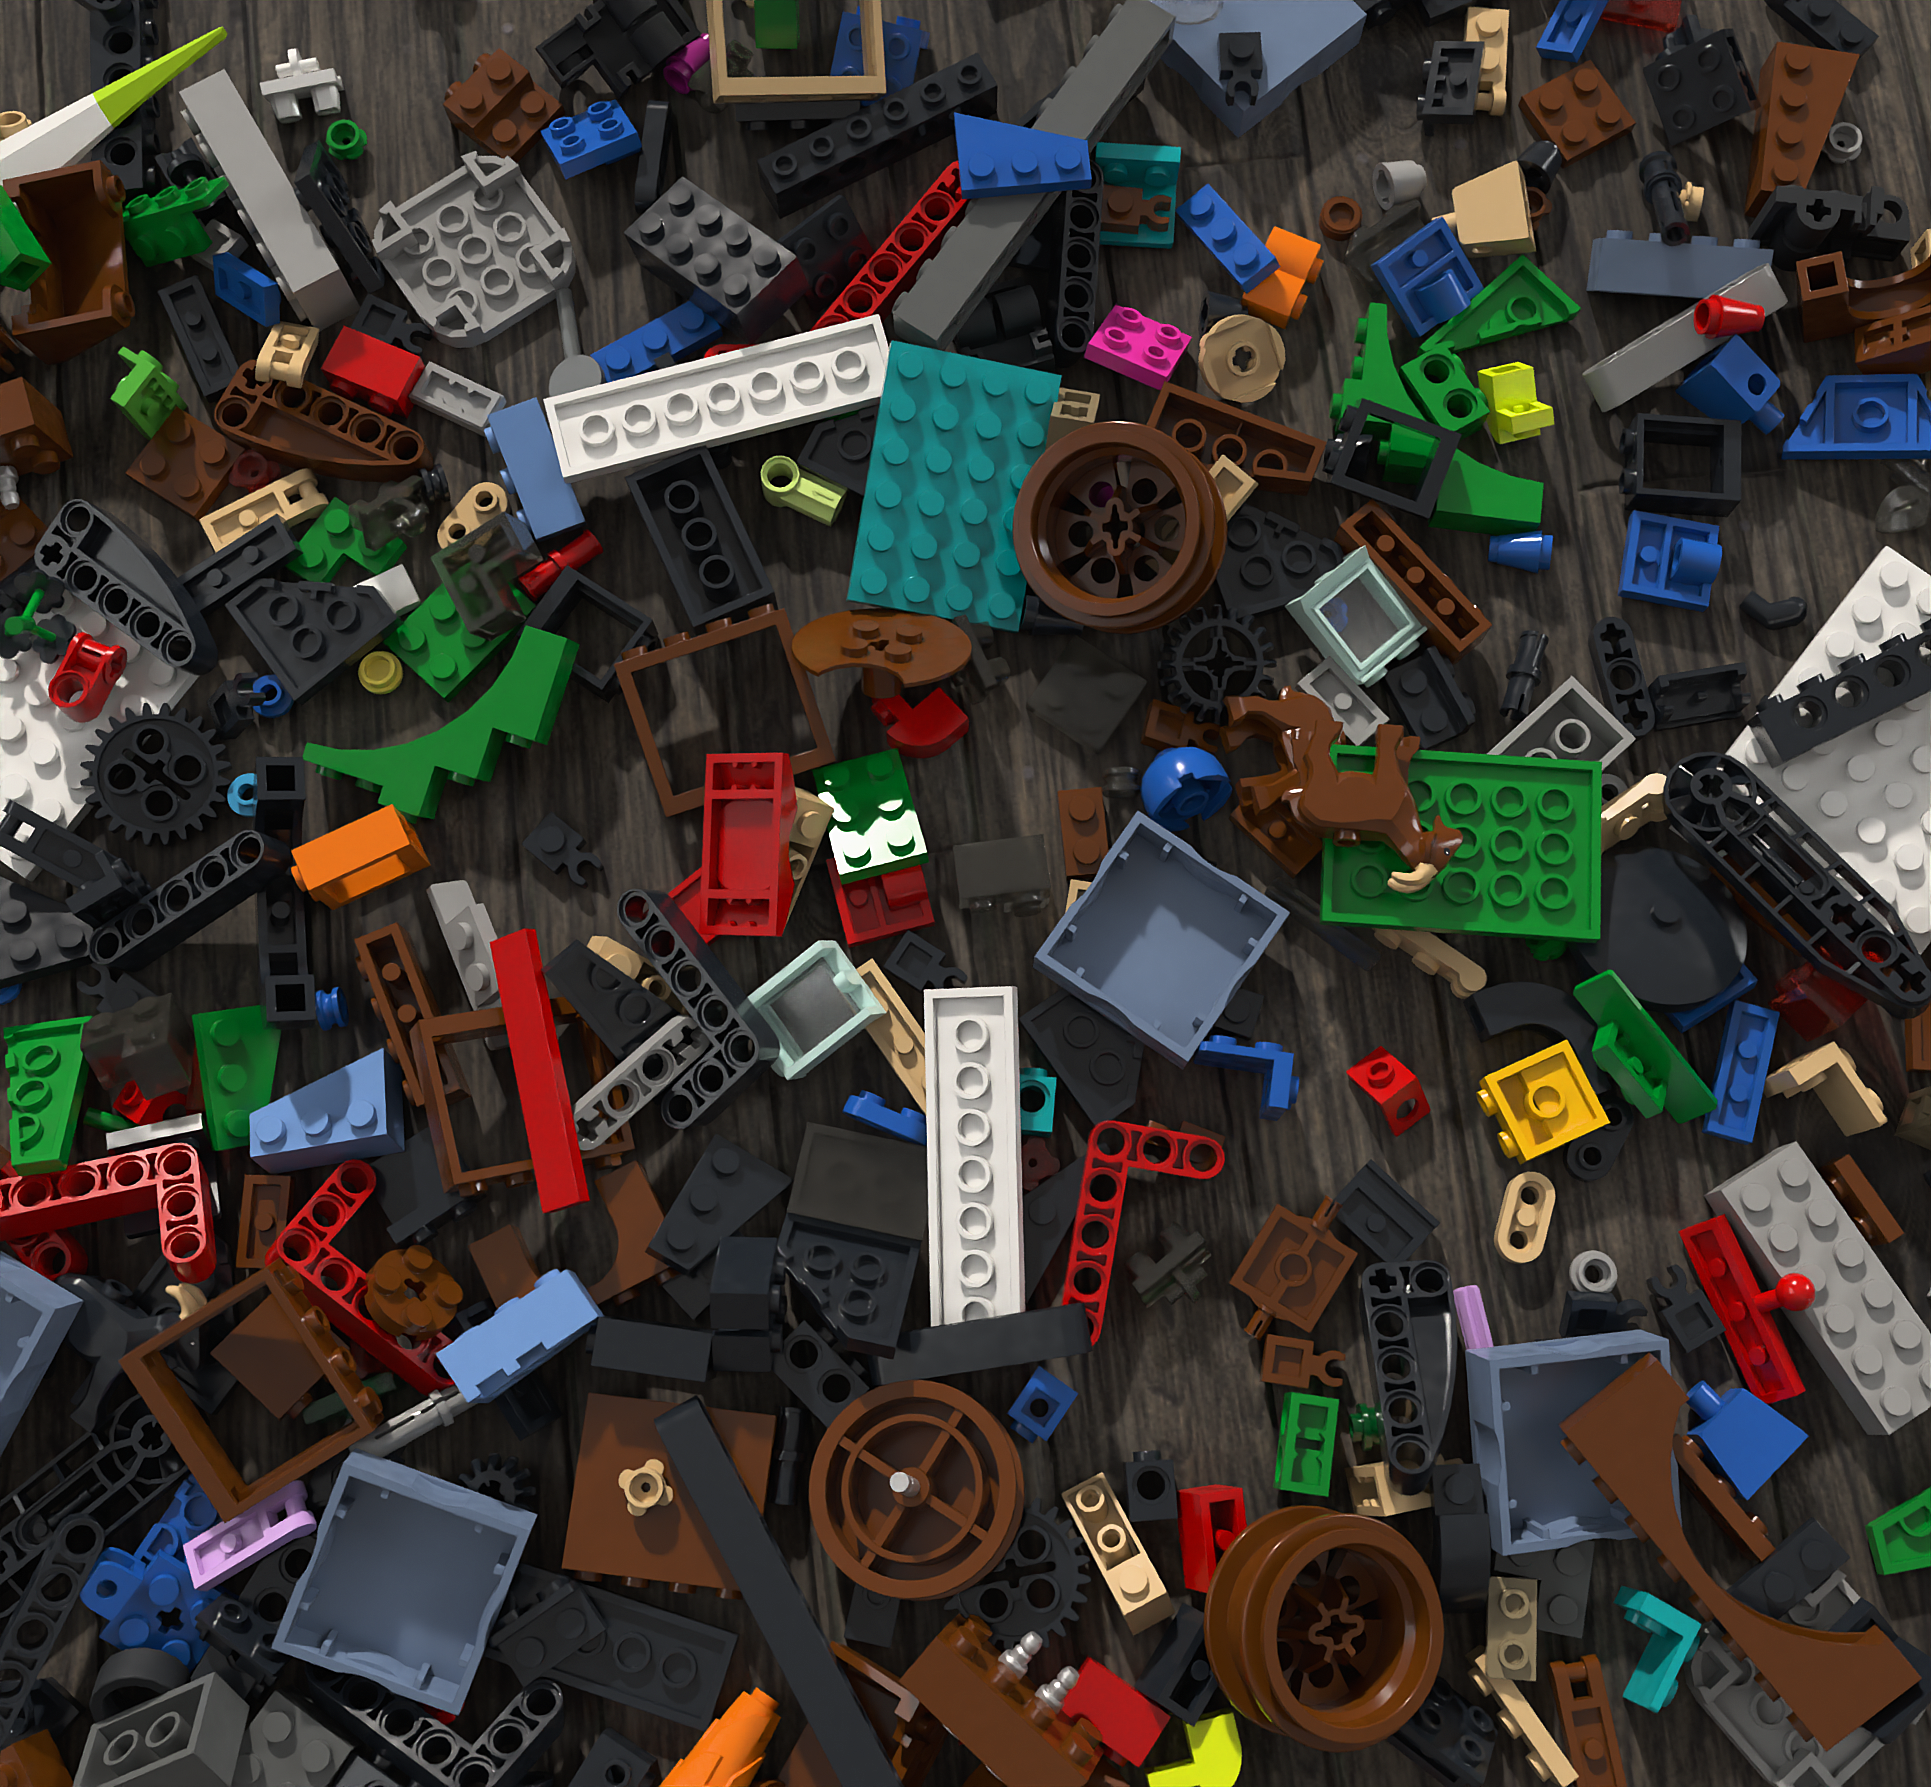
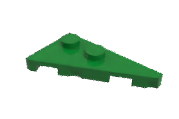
M1522 254L1474 297L1466 309L1452 317L1419 347L1417 355L1421 356L1443 343L1453 354L1571 321L1577 317L1581 307Z

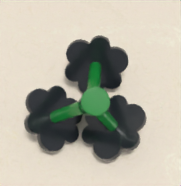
M40 569L33 570L31 574L19 573L14 579V585L19 590L17 598L20 602L28 605L22 616H19L18 611L13 608H8L3 613H0V657L12 659L17 656L19 651L27 652L32 648L33 651L40 653L39 656L42 662L53 664L60 655H66L69 643L76 635V626L66 621V618L60 614H55L51 620L43 619L36 625L33 616L35 612L40 614L49 613L52 607L61 608L65 602L62 596L65 591V584L56 577H49ZM34 634L37 638L33 641L32 644L30 637Z

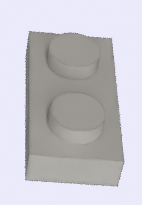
M1330 656L1300 680L1295 687L1298 692L1318 697L1331 709L1334 721L1344 722L1343 731L1348 745L1362 746L1375 734L1379 724H1387L1389 718Z

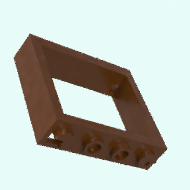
M773 603L748 611L750 618L748 620L733 624L731 617L705 625L706 634L690 638L689 632L686 631L663 639L665 645L663 648L648 652L646 645L620 653L623 661L615 663L614 667L666 817L704 805L705 786L675 796L673 795L632 673L776 626L817 747L816 749L790 757L793 775L836 761L806 670L793 657L792 641L794 635L785 608L775 611Z
M564 996L551 998L550 1004L555 1026L577 1022L593 1088L616 1068L613 1054ZM502 1007L418 1020L409 1034L444 1194L459 1191L460 1198H466L488 1192L487 1185L505 1182L506 1188L511 1189L533 1183L535 1172L532 1159L461 1173L434 1046L507 1034ZM620 1084L614 1086L608 1094V1104L612 1109H620L625 1105ZM597 1106L599 1117L608 1120L609 1116L604 1114ZM627 1120L605 1140V1145L597 1146L592 1150H580L583 1166L594 1164L595 1170L601 1171L622 1165L621 1159L635 1149L629 1121Z
M281 1257L140 1344L118 1360L224 1523H227L367 1436L385 1418L381 1413L383 1407L378 1395L371 1387H364L355 1373L357 1367L354 1358L345 1347H338L329 1333L330 1323L328 1318L318 1306L312 1307L302 1291L304 1284L300 1275L292 1266H286ZM267 1284L354 1420L247 1486L159 1351Z

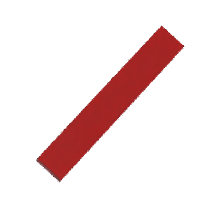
M524 928L491 941L490 947L542 1213H555L588 1202L590 1198L545 974L541 970L543 964L536 930Z

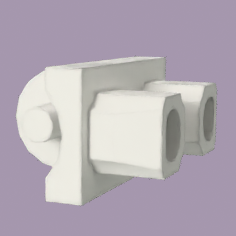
M297 48L288 50L289 63L275 66L277 75L281 79L260 83L262 96L271 103L277 119L282 124L303 119L298 99L313 98L315 111L318 115L325 116L340 112V96L338 91L344 90L341 77L337 76L334 68L320 70L316 57L302 60Z

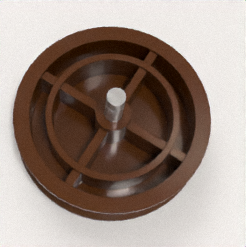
M904 1380L889 1383L865 1393L848 1405L825 1432L814 1456L809 1481V1503L813 1525L824 1550L836 1566L853 1581L871 1591L911 1601H931L950 1597L969 1589L986 1577L1000 1563L1009 1550L1020 1526L1025 1499V1482L1020 1457L1013 1440L1001 1422L987 1408L958 1389L945 1384L924 1380Z

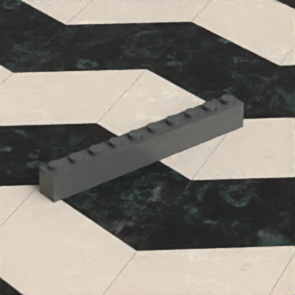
M1126 0L1123 5L1117 4L1109 15L1107 27L1100 36L1094 35L1088 42L1083 54V60L1077 68L1071 66L1065 73L1060 84V90L1053 99L1049 97L1043 102L1036 117L1037 121L1031 129L1087 140L1090 154L1171 44L1176 17L1149 0ZM1062 191L971 199L966 208L963 221L958 227L952 226L945 234L941 242L940 252L934 260L929 258L923 263L916 277L917 282L910 292L904 291L897 298L892 308L895 334L910 344L945 351Z

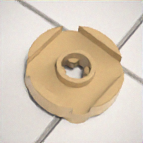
M1233 315L1217 322L1200 340V373L1205 384L1218 397L1241 403L1252 402L1267 395L1276 385L1274 382L1285 364V348L1279 333L1269 323L1249 315ZM1239 347L1242 351H1250L1251 358L1246 361L1247 368L1242 371L1238 365H1233L1232 358L1236 356L1235 351Z

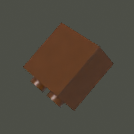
M272 1293L210 1352L212 1357L279 1421L287 1414L293 1420L298 1417L315 1399L309 1392L322 1379L330 1384L329 1379ZM330 1329L329 1333L338 1347L343 1346L350 1352V1348Z

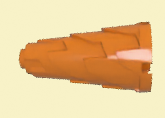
M757 1687L751 1695L743 1691L721 1719L716 1718L685 1760H679L659 1787H749L767 1755L764 1750L781 1718L775 1713L779 1703Z

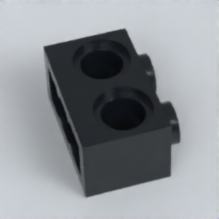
M804 1320L783 1341L782 1352L773 1353L771 1369L820 1421L829 1428L835 1418L848 1405L871 1390L865 1382L870 1377V1373L852 1355L846 1361L839 1356L832 1348L838 1340L820 1322L812 1328ZM809 1341L816 1346L818 1358L813 1366L802 1369L794 1363L793 1351L799 1343ZM834 1375L845 1376L851 1385L848 1398L840 1403L830 1401L825 1393L826 1382Z

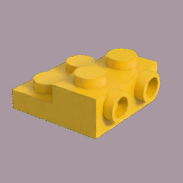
M1564 1040L1489 1074L1478 1082L1482 1090L1476 1092V1096L1483 1112L1487 1117L1495 1115L1503 1130L1497 1134L1503 1152L1509 1159L1516 1156L1520 1165L1610 1123L1568 1040Z

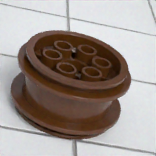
M1107 421L1095 423L1077 429L1051 445L1038 458L1024 479L1016 500L1013 515V542L1020 569L1034 593L1048 607L1064 618L1096 630L1114 634H1137L1156 630L1174 622L1189 612L1203 598L1216 579L1222 565L1227 544L1228 526L1224 501L1214 478L1196 456L1172 437L1155 428L1135 422ZM1117 462H1131L1127 488L1120 485ZM1149 483H1155L1157 487L1156 498L1151 503L1142 505L1139 501L1140 490ZM1112 486L1114 493L1111 499L1107 501L1106 507H1099L1097 504L1099 491L1104 487ZM1178 491L1182 503L1163 511L1168 498ZM1071 495L1089 507V509L1085 508L1082 513L1085 516L1064 510ZM1119 519L1128 525V530L1120 533V539L1111 533V528L1119 525ZM1173 519L1178 520L1180 525L1178 536L1172 541H1164L1161 535L1164 524ZM1143 522H1144V526H1145V535H1144V537L1140 536V535H1141V527H1140V524L1143 523ZM1091 525L1094 532L1093 538L1089 540L1086 546L1079 547L1077 543L1079 530L1084 526ZM1137 542L1140 543V546L1133 550V545ZM1164 548L1179 552L1173 565L1160 556ZM1084 555L1089 557L1090 560L1071 577L1064 564ZM1150 559H1156L1159 564L1157 576L1153 580L1144 581L1141 576L1143 564ZM1112 561L1116 566L1115 577L1112 581L1102 584L1099 579V570L1103 564ZM1130 575L1134 595L1121 598L1122 587Z
M1298 1505L1275 1510L1257 1519L1246 1527L1224 1552L1214 1571L1206 1596L1204 1640L1211 1670L1219 1687L1234 1708L1245 1718L1267 1731L1288 1736L1305 1746L1317 1750L1351 1752L1371 1747L1387 1739L1397 1732L1420 1708L1428 1696L1439 1670L1444 1644V1623L1441 1603L1431 1573L1421 1555L1403 1535L1387 1524L1368 1516L1341 1513L1319 1506ZM1338 1548L1330 1566H1327L1329 1550ZM1366 1604V1617H1363L1362 1612L1356 1611L1355 1608ZM1299 1607L1301 1609V1612L1299 1616H1295V1613ZM1299 1640L1305 1641V1644L1302 1645ZM1338 1664L1346 1665L1350 1669L1344 1678L1337 1666ZM1288 1681L1291 1682V1689L1287 1685Z

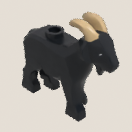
M68 1272L52 1281L84 1300L63 1339L69 1349L82 1359L93 1364L90 1374L70 1399L77 1406L70 1415L73 1420L89 1433H96L101 1430L106 1420L107 1404L120 1383L128 1376L118 1360L140 1344L205 1305L207 1299L200 1288L187 1283L166 1287L165 1291L178 1301L181 1311L148 1316L129 1299L132 1295L131 1290L117 1280H105L102 1276ZM209 1320L159 1351L161 1353L165 1350L170 1354L167 1365L171 1371L180 1367L189 1373H194L203 1368L210 1334ZM56 1354L43 1376L45 1379L52 1378L57 1366Z

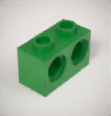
M1444 343L1400 367L1398 375L1404 389L1427 422L1462 434L1459 441L1482 429L1490 413L1487 398L1480 389L1473 387L1466 376L1463 362L1456 354H1451ZM1425 376H1436L1442 383H1432ZM1448 409L1459 410L1463 413L1464 418L1452 416Z
M1294 1392L1284 1393L1273 1488L1328 1497L1339 1399Z

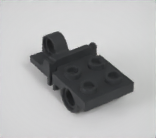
M598 0L585 9L583 15L588 22L579 12L572 21L536 46L535 50L546 63L549 73L561 89L574 82L593 65L619 99L628 92L632 82L635 85L663 65L668 57L696 38H699L701 32L677 0Z
M1798 185L1776 186L1750 226L1748 239L1760 240V245L1768 246V249L1774 250L1772 263L1777 268L1790 272L1796 271L1797 261L1810 259L1815 252L1827 255L1842 251L1844 267L1851 257L1893 262L1910 241L1909 209L1901 198L1894 195H1885V189L1878 186H1872L1870 192H1867L1864 198L1863 196L1849 195L1840 190L1825 192L1804 189ZM1884 209L1894 214L1896 223H1886L1880 219L1884 214Z
M1022 276L993 284L954 337L959 354L1055 374V357L1053 355L1051 340H1048L1046 328L1043 329L1041 325L1040 310L1031 285H1025Z

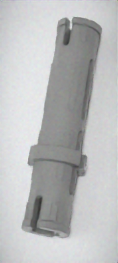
M456 1385L441 1392L435 1389L428 1393L429 1399L380 1425L373 1432L350 1445L348 1449L350 1453L357 1448L379 1457H384L441 1424L444 1427L454 1423L453 1417L478 1403H468Z

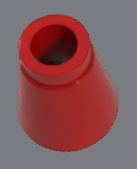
M1711 295L1708 299H1702L1698 302L1694 312V328L1698 334L1704 335L1707 339L1758 332L1763 327L1765 312L1761 305H1754L1719 295Z

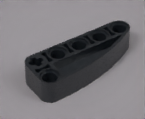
M73 499L67 502L37 544L34 553L37 567L43 570L49 577L60 579L65 584L66 590L167 665L196 676L210 673L218 661L216 644L195 602L173 571L142 538L112 513L82 499ZM160 623L158 632L155 634V630ZM192 646L191 653L187 657V652L189 648Z
M1437 1261L1380 1262L1370 1265L1362 1274L1359 1310L1385 1478L1393 1491L1401 1495L1413 1496L1425 1490L1429 1483L1442 1447L1452 1402L1457 1358V1325L1453 1285L1449 1270ZM1420 1288H1431L1436 1292L1429 1293ZM1390 1331L1397 1336L1386 1337L1379 1332ZM1397 1373L1404 1379L1394 1380L1385 1374ZM1404 1416L1411 1423L1401 1424L1394 1421L1392 1417ZM1403 1460L1413 1461L1419 1468L1407 1469L1398 1462Z

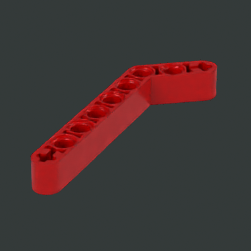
M958 161L951 163L810 331L877 314L880 316L881 323L884 322L892 312V308L900 294L904 291L908 293L917 282L916 277L923 263L929 258L934 260L940 252L941 242L947 231L952 226L958 227L965 218V211L971 199H962ZM935 215H941L945 217V219L940 221H934L930 219V217ZM910 245L920 247L916 251H907L904 248ZM882 276H892L895 278L890 282L878 280ZM859 306L870 308L864 313L852 311L855 307ZM759 344L715 345L706 352L704 358Z

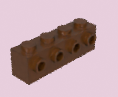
M1373 499L1339 526L1334 542L1340 544L1344 556L1366 545L1370 559L1420 624L1427 627V630L1419 638L1428 647L1435 645L1440 655L1445 654L1454 666L1481 643L1492 624L1485 618L1481 610L1462 594L1453 581L1446 574L1442 573L1425 555L1422 548L1413 542L1395 523L1394 519Z
M395 922L354 939L360 956L356 957V963L365 982L370 981L375 997L371 998V1003L375 1014L381 1023H386L391 1038L387 1039V1046L390 1054L397 1065L401 1063L406 1076V1080L402 1081L405 1094L412 1106L416 1105L426 1112L409 1032L418 1020L440 1017L441 1013L410 933L398 922ZM452 1043L434 1046L447 1106L471 1097L472 1094Z

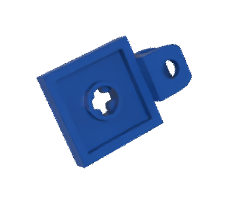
M114 1547L104 1548L80 1591L82 1602L88 1608L107 1619L100 1629L99 1637L122 1651L143 1647L162 1650L178 1658L191 1673L210 1646L206 1641L199 1639L200 1632L195 1629L197 1624L195 1617L225 1591L236 1600L240 1596L219 1584L207 1592L194 1589L188 1565L159 1549L145 1568L146 1563L121 1549ZM174 1607L181 1610L179 1619L182 1621L181 1624L177 1626L171 1625L170 1627L161 1625L162 1618L157 1615L161 1610L170 1612Z

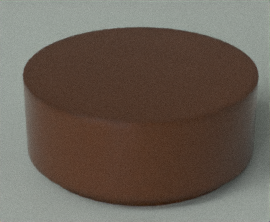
M1333 197L1326 201L1322 207L1319 216V227L1322 233L1332 240H1348L1359 230L1362 221V210L1359 204L1349 197Z

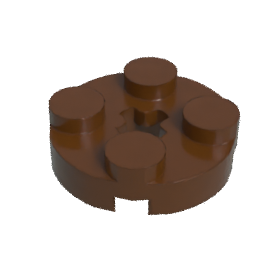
M412 1245L408 1249H396L384 1254L369 1270L365 1282L368 1281V1292L364 1296L368 1312L380 1327L397 1337H400L402 1333L417 1336L414 1340H427L438 1335L455 1316L457 1305L463 1297L460 1285L454 1281L449 1271L422 1245ZM407 1287L413 1289L418 1294L420 1300L416 1297L407 1298L404 1294Z

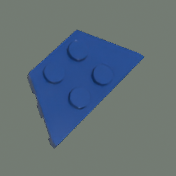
M1918 374L1826 375L1816 391L1813 402L1806 407L1800 417L1797 428L1790 439L1785 441L1781 460L1931 459V401L1927 397V389Z

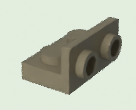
M1505 1575V1577L1490 1576L1486 1600L1485 1674L1490 1678L1536 1681L1537 1580L1516 1575Z

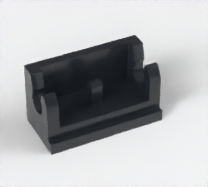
M1745 662L1658 676L1647 687L1655 713L1654 732L1740 718L1742 716L1741 711L1751 700V693L1742 694L1740 686L1741 680H1744L1747 675Z

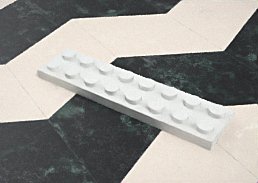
M879 314L543 399L565 483H574L660 461L691 448L703 445L710 448L880 404L889 347Z
M1017 987L924 990L930 1312L932 1327L1025 1312Z

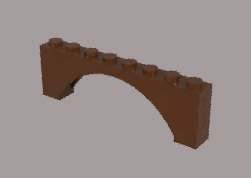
M1647 1353L1558 1424L1567 1435L1560 1443L1579 1466L1587 1460L1599 1475L1592 1482L1611 1505L1619 1499L1631 1514L1624 1521L1643 1544L1650 1538L1663 1552L1656 1560L1672 1580L1677 1583L1684 1578L1692 1587L1695 1593L1688 1599L1704 1619L1709 1623L1716 1617L1728 1632L1720 1638L1736 1658L1742 1662L1749 1657L1760 1672L1753 1678L1773 1703L1780 1697L1784 1699L1793 1710L1786 1718L1807 1743L1815 1737L1827 1752L1922 1678L1892 1641L1876 1625L1866 1632H1830L1787 1624L1763 1615L1736 1600L1718 1586L1703 1570L1683 1534L1676 1513L1671 1483V1453L1674 1430L1680 1406L1690 1398L1653 1355Z

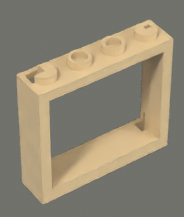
M706 0L713 103L878 101L886 94L881 0H859L864 76L741 78L727 77L722 0Z

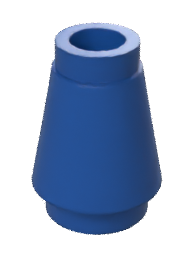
M1542 530L1490 536L1488 562H1497V564L1538 574V569L1549 570L1553 535H1542Z

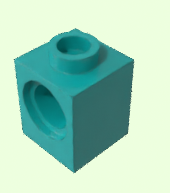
M1020 1068V1095L1025 1091L1032 1090L1038 1092L1044 1100L1042 1109L1034 1113L1026 1112L1020 1107L1021 1135L1051 1138L1057 1078L1047 1077V1070Z

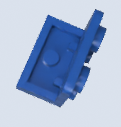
M860 6L857 7L856 14L845 11L842 13L830 76H864ZM898 15L895 24L882 21L886 94L879 100L913 84L920 48L927 49L930 32L919 30L921 21ZM861 101V105L869 106L877 101Z
M1220 1035L1209 1036V1041H1201L1194 1053L1193 1063L1264 1074L1260 1119L1277 1121L1286 1110H1290L1291 1104L1296 1103L1299 1076L1291 1075L1294 1053L1282 1052V1045L1271 1042H1256L1255 1048L1236 1045L1237 1039Z

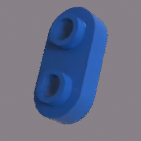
M861 1090L859 1097L849 1095L842 1111L843 1114L909 1143L927 1147L926 1116L908 1108H903L901 1114L884 1107L885 1099Z

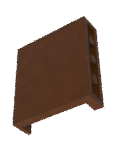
M588 1392L562 1569L574 1570L573 1578L578 1580L602 1582L603 1574L622 1576L621 1585L649 1588L650 1580L669 1582L668 1590L673 1592L696 1594L697 1586L716 1588V1597L743 1600V1594L654 1423L656 1417L681 1403ZM705 1407L764 1518L774 1437L777 1435L779 1416ZM657 1459L664 1465L663 1477L666 1485L673 1489V1499L666 1506L657 1504L647 1508L644 1515L635 1516L628 1511L627 1505L629 1501L626 1498L624 1489L619 1486V1476L626 1469L635 1471L644 1467L648 1460ZM643 1483L642 1491L648 1492L650 1484Z

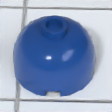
M1197 747L1167 748L1156 755L1154 761L1145 772L1141 784V799L1151 820L1169 832L1180 831L1190 827L1184 821L1185 819L1201 813L1204 821L1215 814L1230 797L1232 787L1228 782L1230 779L1227 773L1211 753Z

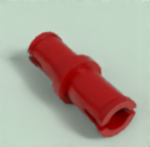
M586 529L583 534L561 550L553 549L546 554L547 560L525 576L518 578L517 581L526 595L535 602L550 589L567 565L577 570L598 554L603 553V548L596 537Z

